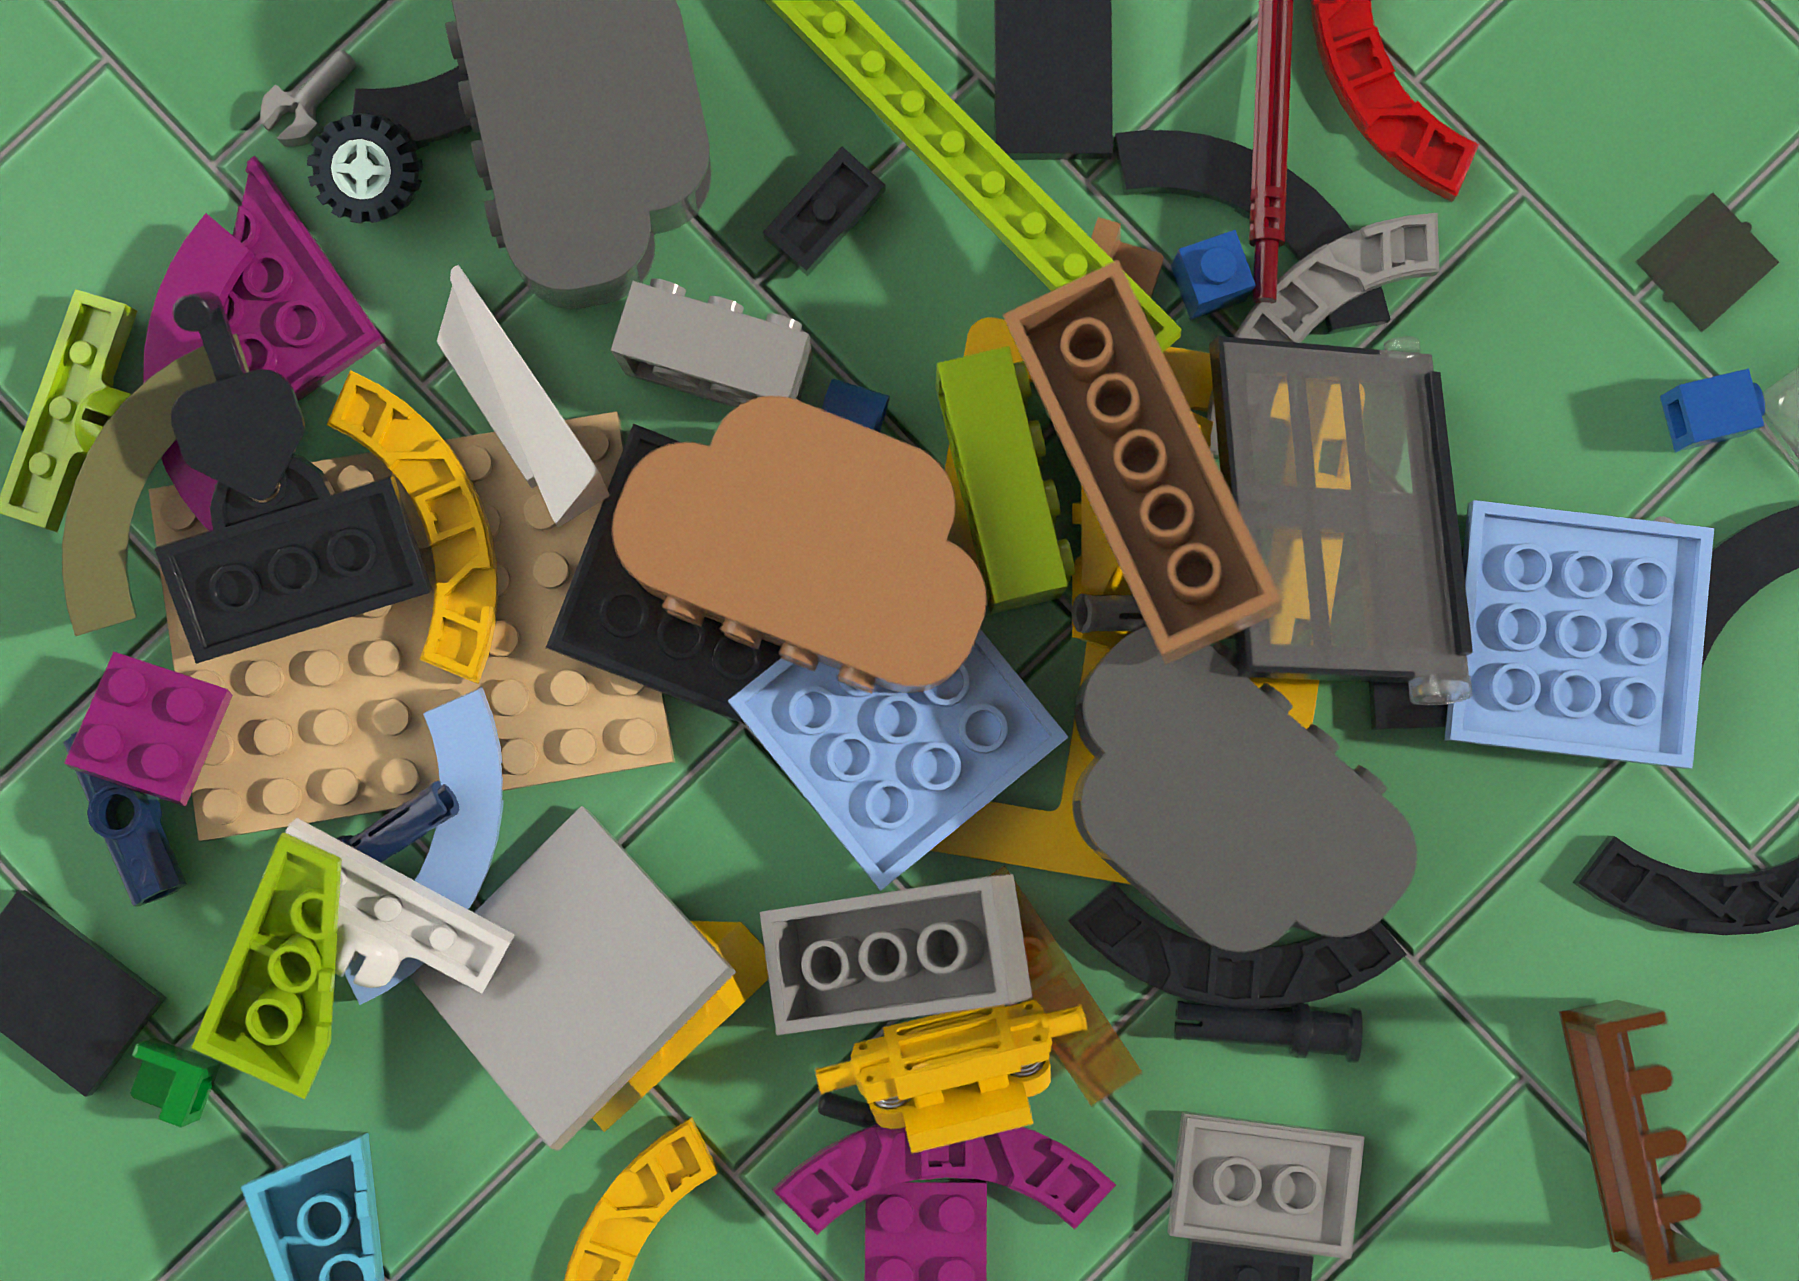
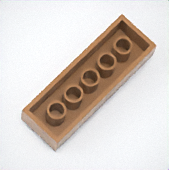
M1116 260L1003 314L1012 338L1165 665L1282 612V599L1119 261Z

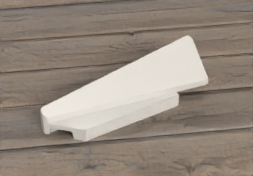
M456 265L451 269L450 280L452 288L437 343L530 487L534 488L538 485L550 515L559 528L609 497V492L598 469L461 267Z

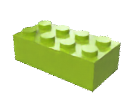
M1007 346L937 363L935 388L980 573L984 581L990 615L1059 599L1068 587L1067 582L1071 581L1070 575L1075 574V567L1067 538L1057 540L1053 524L1056 523V516L1061 514L1060 505L1053 480L1042 481L1039 466L1042 465V456H1046V450L1039 421L1028 422L1025 409L1028 408L1027 398L1031 397V387L1024 361L1013 363L1010 347Z

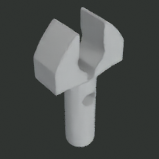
M337 51L299 91L284 92L275 84L263 97L260 114L261 124L267 131H270L279 122L282 115L287 112H295V121L277 139L283 146H300L311 143L323 131L316 122V108L355 69L354 59L345 51Z

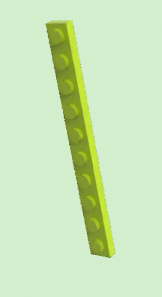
M764 0L1051 291L1114 262L853 0ZM1125 273L1162 352H1164L1180 338L1182 329Z

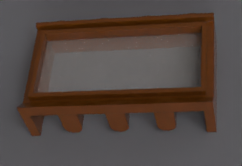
M1621 1000L1559 1011L1611 1252L1623 1251L1647 1265L1651 1281L1722 1267L1718 1253L1681 1235L1670 1227L1671 1223L1696 1218L1701 1212L1702 1205L1696 1195L1684 1190L1663 1194L1656 1159L1683 1153L1687 1147V1138L1683 1132L1672 1127L1649 1130L1641 1095L1667 1090L1672 1085L1673 1075L1667 1067L1655 1063L1635 1067L1627 1033L1638 1029L1668 1024L1665 1011Z

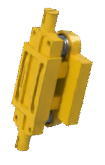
M1035 1000L1007 1007L998 1005L940 1013L883 1027V1037L854 1044L850 1061L815 1068L817 1082L821 1095L826 1092L857 1085L858 1090L866 1098L877 1124L888 1129L905 1127L911 1152L916 1153L1033 1124L1027 1097L1043 1092L1051 1082L1049 1062L1052 1046L1051 1038L1077 1031H1086L1087 1024L1081 1004L1045 1013L1044 1009Z

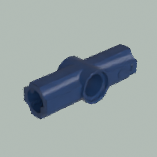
M78 731L71 734V737L63 742L67 753H69ZM75 770L89 802L87 811L89 824L97 834L104 837L132 905L138 907L160 900L187 885L160 823L162 811L157 798ZM126 798H129L134 806V817L131 823L122 829L117 823L116 811L119 804Z

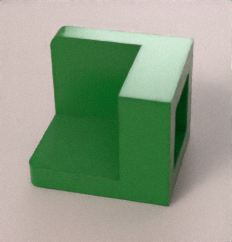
M155 1038L136 1043L132 1056L143 1061L130 1092L132 1098L161 1108L158 1119L180 1128L200 1120L221 1063Z

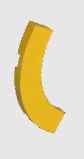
M350 370L326 425L367 448L399 479L412 498L411 500L422 521L429 546L432 548L436 577L433 613L420 660L479 684L491 649L498 604L497 560L491 529L482 501L460 460L430 423L405 401L378 383Z
M692 1117L665 1132L651 1143L616 1177L598 1201L584 1225L568 1262L564 1281H628L637 1255L661 1218L696 1186L718 1173L719 1170Z

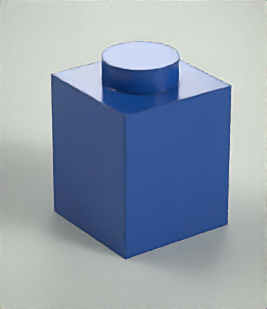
M1236 230L1180 248L1171 264L1172 272L1190 320L1245 302L1256 286Z
M1749 368L1681 384L1660 396L1675 452L1742 437L1764 427L1762 418L1765 413L1764 395L1759 385L1752 382Z

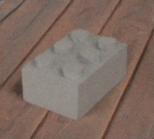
M653 278L650 285L632 281L611 347V352L625 375L735 408L749 400L764 396H783L798 401L801 400L813 362L809 334L800 331L801 323L772 313L767 314L766 320L742 314L744 310L742 305L718 296H709L707 303L685 297L686 290L683 287L662 279Z

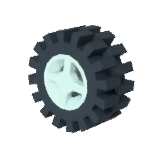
M358 113L330 122L323 128L325 131L322 135L315 137L311 144L315 147L314 153L308 155L307 166H312L313 175L308 176L311 187L317 186L320 195L316 197L322 205L329 204L333 208L332 214L339 218H351L350 222L374 223L398 214L400 210L407 207L414 200L412 196L415 191L419 190L422 182L418 177L419 171L423 170V162L417 158L416 150H419L416 141H410L405 134L408 131L401 124L395 125L390 122L391 118L384 115ZM367 152H369V158H371L377 165H374L372 161L367 158Z

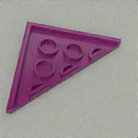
M253 156L247 161L246 172L248 176L242 206H238L233 236L246 246L255 257L238 278L223 308L232 334L237 333L249 371L269 369L280 373L290 382L297 401H299L386 341L264 165L256 156Z

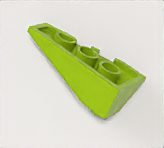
M283 832L275 846L191 1048L305 1099L310 1092L331 1043L342 858Z

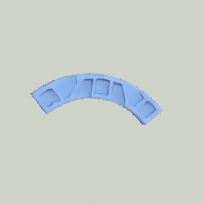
M482 687L430 709L423 714L432 735L438 760L441 786L446 784L453 791L459 804V812L454 817L436 826L429 853L415 881L466 909L470 908L477 897L490 868L498 842L503 813L501 745L494 716ZM359 953L355 961L351 960L345 971V976L359 1005L390 990L413 974L424 962L406 957L401 961L390 982L379 988H368L353 983L366 959V956Z

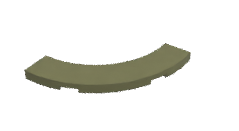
M237 333L233 334L245 371L250 372ZM204 345L176 359L154 374L124 401L105 424L88 451L76 478L66 513L62 541L64 591L75 636L137 617L128 575L130 524L136 503L149 475L162 455L176 440L171 424V411L175 401L181 394L190 389L216 382Z

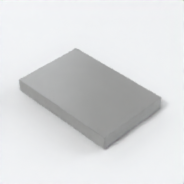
M1181 1111L1167 1232L1170 1236L1351 1259L1365 1137L1356 1133Z

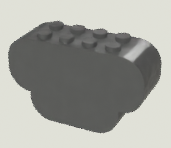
M451 0L456 21L445 23L453 59H457L461 75L468 74L469 80L458 82L466 118H470L473 132H480L482 140L472 141L471 145L479 178H483L486 191L493 190L495 199L484 201L492 237H496L499 248L506 247L512 262L528 288L540 299L551 305L566 309H582L612 303L625 298L629 294L632 281L643 283L651 270L655 256L654 234L677 229L689 222L703 207L711 186L708 134L684 24L676 0Z
M1144 627L1129 634L1109 650L1086 676L1077 693L1074 708L1077 731L1085 747L1094 756V759L1087 765L1077 781L1072 801L1075 825L1085 843L1183 931L1199 941L1224 950L1247 952L1264 948L1281 938L1291 926L1326 936L1343 937L1361 933L1377 924L1409 887L1417 862L1414 834L1402 813L1382 796L1387 790L1385 784L1361 765H1358L1354 770L1335 755L1340 746L1321 728L1310 724L1306 729L1288 714L1293 707L1292 704L1274 687L1264 683L1258 688L1247 677H1238L1237 655L1224 644L1217 642L1213 648L1208 645L1165 665L1149 628Z

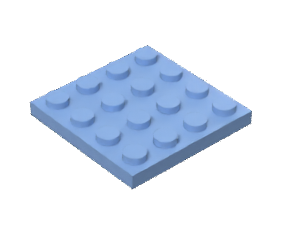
M1477 500L1468 503L1462 561L1473 653L1460 659L1463 683L1450 685L1445 741L1682 769L1693 768L1714 528Z
M980 628L970 653L957 671L944 683L927 691L902 693L876 684L873 693L869 694L839 682V669L819 662L816 670L811 671L781 658L728 700L730 706L880 891L1068 738L1067 734Z

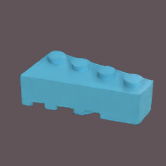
M369 1133L255 1178L241 1186L275 1281H385Z

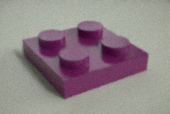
M113 651L64 764L70 769L186 807L233 695L226 688Z
M917 1179L883 1189L884 1191L865 1199V1281H987V1181L979 1179Z

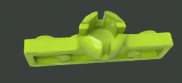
M75 289L0 494V514L58 533L76 478L88 451L105 424L131 395L130 393L115 389L113 385L114 375L138 312L134 308Z

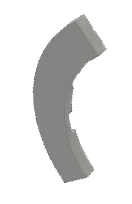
M1438 213L1408 215L1376 222L1345 235L1328 245L1325 244L1292 266L1277 280L1276 302L1272 304L1266 302L1256 303L1234 337L1301 343L1329 314L1367 291L1406 279L1436 276L1439 273ZM1243 375L1251 457H1263L1265 454L1269 410L1280 378ZM1212 388L1206 418L1214 422L1211 433L1210 452L1213 458H1219Z

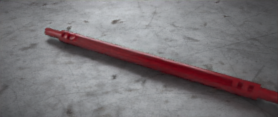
M1259 0L1249 245L1254 247L1253 279L1256 284L1252 297L1254 303L1266 302L1272 304L1276 302L1278 248L1285 244L1293 0Z

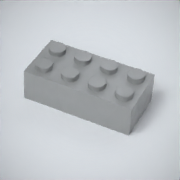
M1013 874L759 912L776 1035L1012 1004L1032 998Z

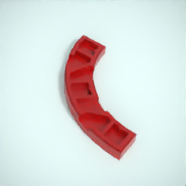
M1311 0L1312 23L1317 49L1327 78L1341 106L1355 127L1373 148L1398 171L1423 188L1453 202L1459 193L1479 144L1443 124L1424 108L1419 101L1414 102L1394 75L1396 71L1384 49L1378 28L1374 25L1371 0Z

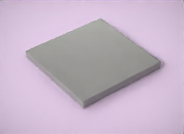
M581 806L474 912L515 934L484 992L480 993L425 963L410 977L547 1146L559 1151L736 971L589 810Z

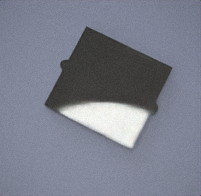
M1712 192L1636 260L1635 263L1664 292L1662 295L1663 301L1666 303L1673 302L1697 329L1703 332L1770 272L1779 261L1750 232L1752 230L1751 223L1747 221L1742 223Z

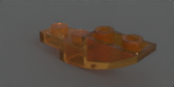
M1004 865L987 877L1010 875V872ZM1015 881L1032 998L1022 1000V1002L1035 1000L1044 1009L1045 1013L1078 1006V1004L1082 1005L1087 1030L1051 1039L1052 1048L1093 1108L1143 1073Z

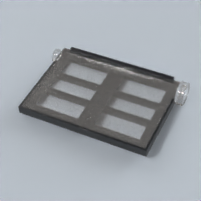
M1217 336L1209 343L1220 473L1282 599V612L1235 633L1238 677L1408 683L1410 702L1417 705H1443L1471 698L1473 692L1471 676L1468 671L1467 655L1473 653L1441 372L1434 371L1432 354L1421 353L1419 339L1411 336L1397 337L1384 343V350Z

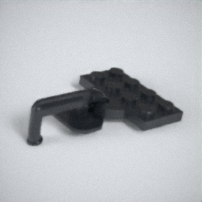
M209 291L199 292L178 299L173 306V319L185 331H199L216 382L190 389L181 394L172 407L171 424L187 465L218 482L215 485L210 504L213 529L159 545L154 550L195 663H201L430 593L432 586L394 475L335 492L322 470L304 456L294 454L305 433V421L290 382L280 373L269 369L245 371L222 302L216 294ZM279 489L278 494L274 498L268 499L269 497L273 496Z

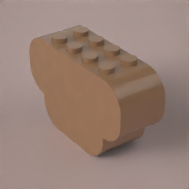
M764 396L741 404L722 421L710 447L698 443L683 442L670 444L653 451L641 460L630 474L615 510L612 529L613 540L621 562L643 588L654 596L665 600L662 608L668 610V614L701 626L704 618L708 617L723 623L721 631L724 632V636L758 649L762 639L781 646L779 654L782 655V659L811 671L816 670L819 662L840 670L838 675L839 682L869 694L873 693L876 684L897 692L917 693L930 690L944 683L957 671L970 653L985 614L986 591L981 573L973 560L962 549L946 541L953 523L955 499L950 480L939 463L929 454L914 446L792 398Z

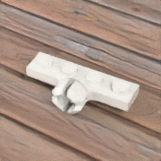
M295 818L289 824L286 833L342 858L335 963L336 974L343 977L351 960L355 961L360 953L366 956V959L353 983L368 988H379L390 982L401 961L406 957H410L424 962L480 993L484 992L515 934L298 818Z

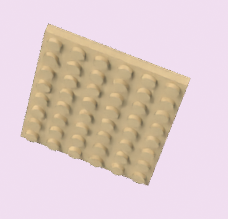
M616 411L564 420L598 469L608 489L624 448L620 415ZM495 432L445 440L469 474L482 501L491 529L497 560L498 604L496 625L490 653L479 684L420 660L433 613L436 577L432 548L429 546L422 521L411 500L412 498L399 479L372 452L311 463L324 472L335 492L394 475L432 586L430 593L196 664L160 567L174 671L226 688L233 695L192 790L198 840L209 841L286 828L295 818L310 824L396 809L418 795L419 792L433 782L440 781L438 760L432 735L423 714L430 709L480 687L484 690L494 716L501 745L502 791L674 763L673 746L663 693L545 649L603 500L558 528L550 515L538 485L534 488L530 487ZM174 485L148 489L157 547L209 531L180 497ZM279 489L273 496L269 497L268 499L274 498L278 494Z

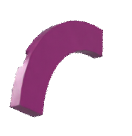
M207 213L204 214L182 243L171 261L157 292L145 342L143 383L176 359L204 345L199 331H185L174 321L172 310L176 301L183 296L209 291L216 294L224 306L238 278L255 257L246 246ZM176 439L162 455V463L180 497L197 519L208 530H212L210 504L215 485L218 481L188 466Z
M876 1124L851 1133L822 1148L795 1167L772 1190L818 1235L833 1220L857 1203L884 1191L883 1189L917 1179L974 1178L994 1182L1037 1200L1055 1212L1073 1229L1080 1225L1116 1184L1096 1166L1067 1146L1026 1127L1010 1129L912 1153L905 1127L888 1129Z

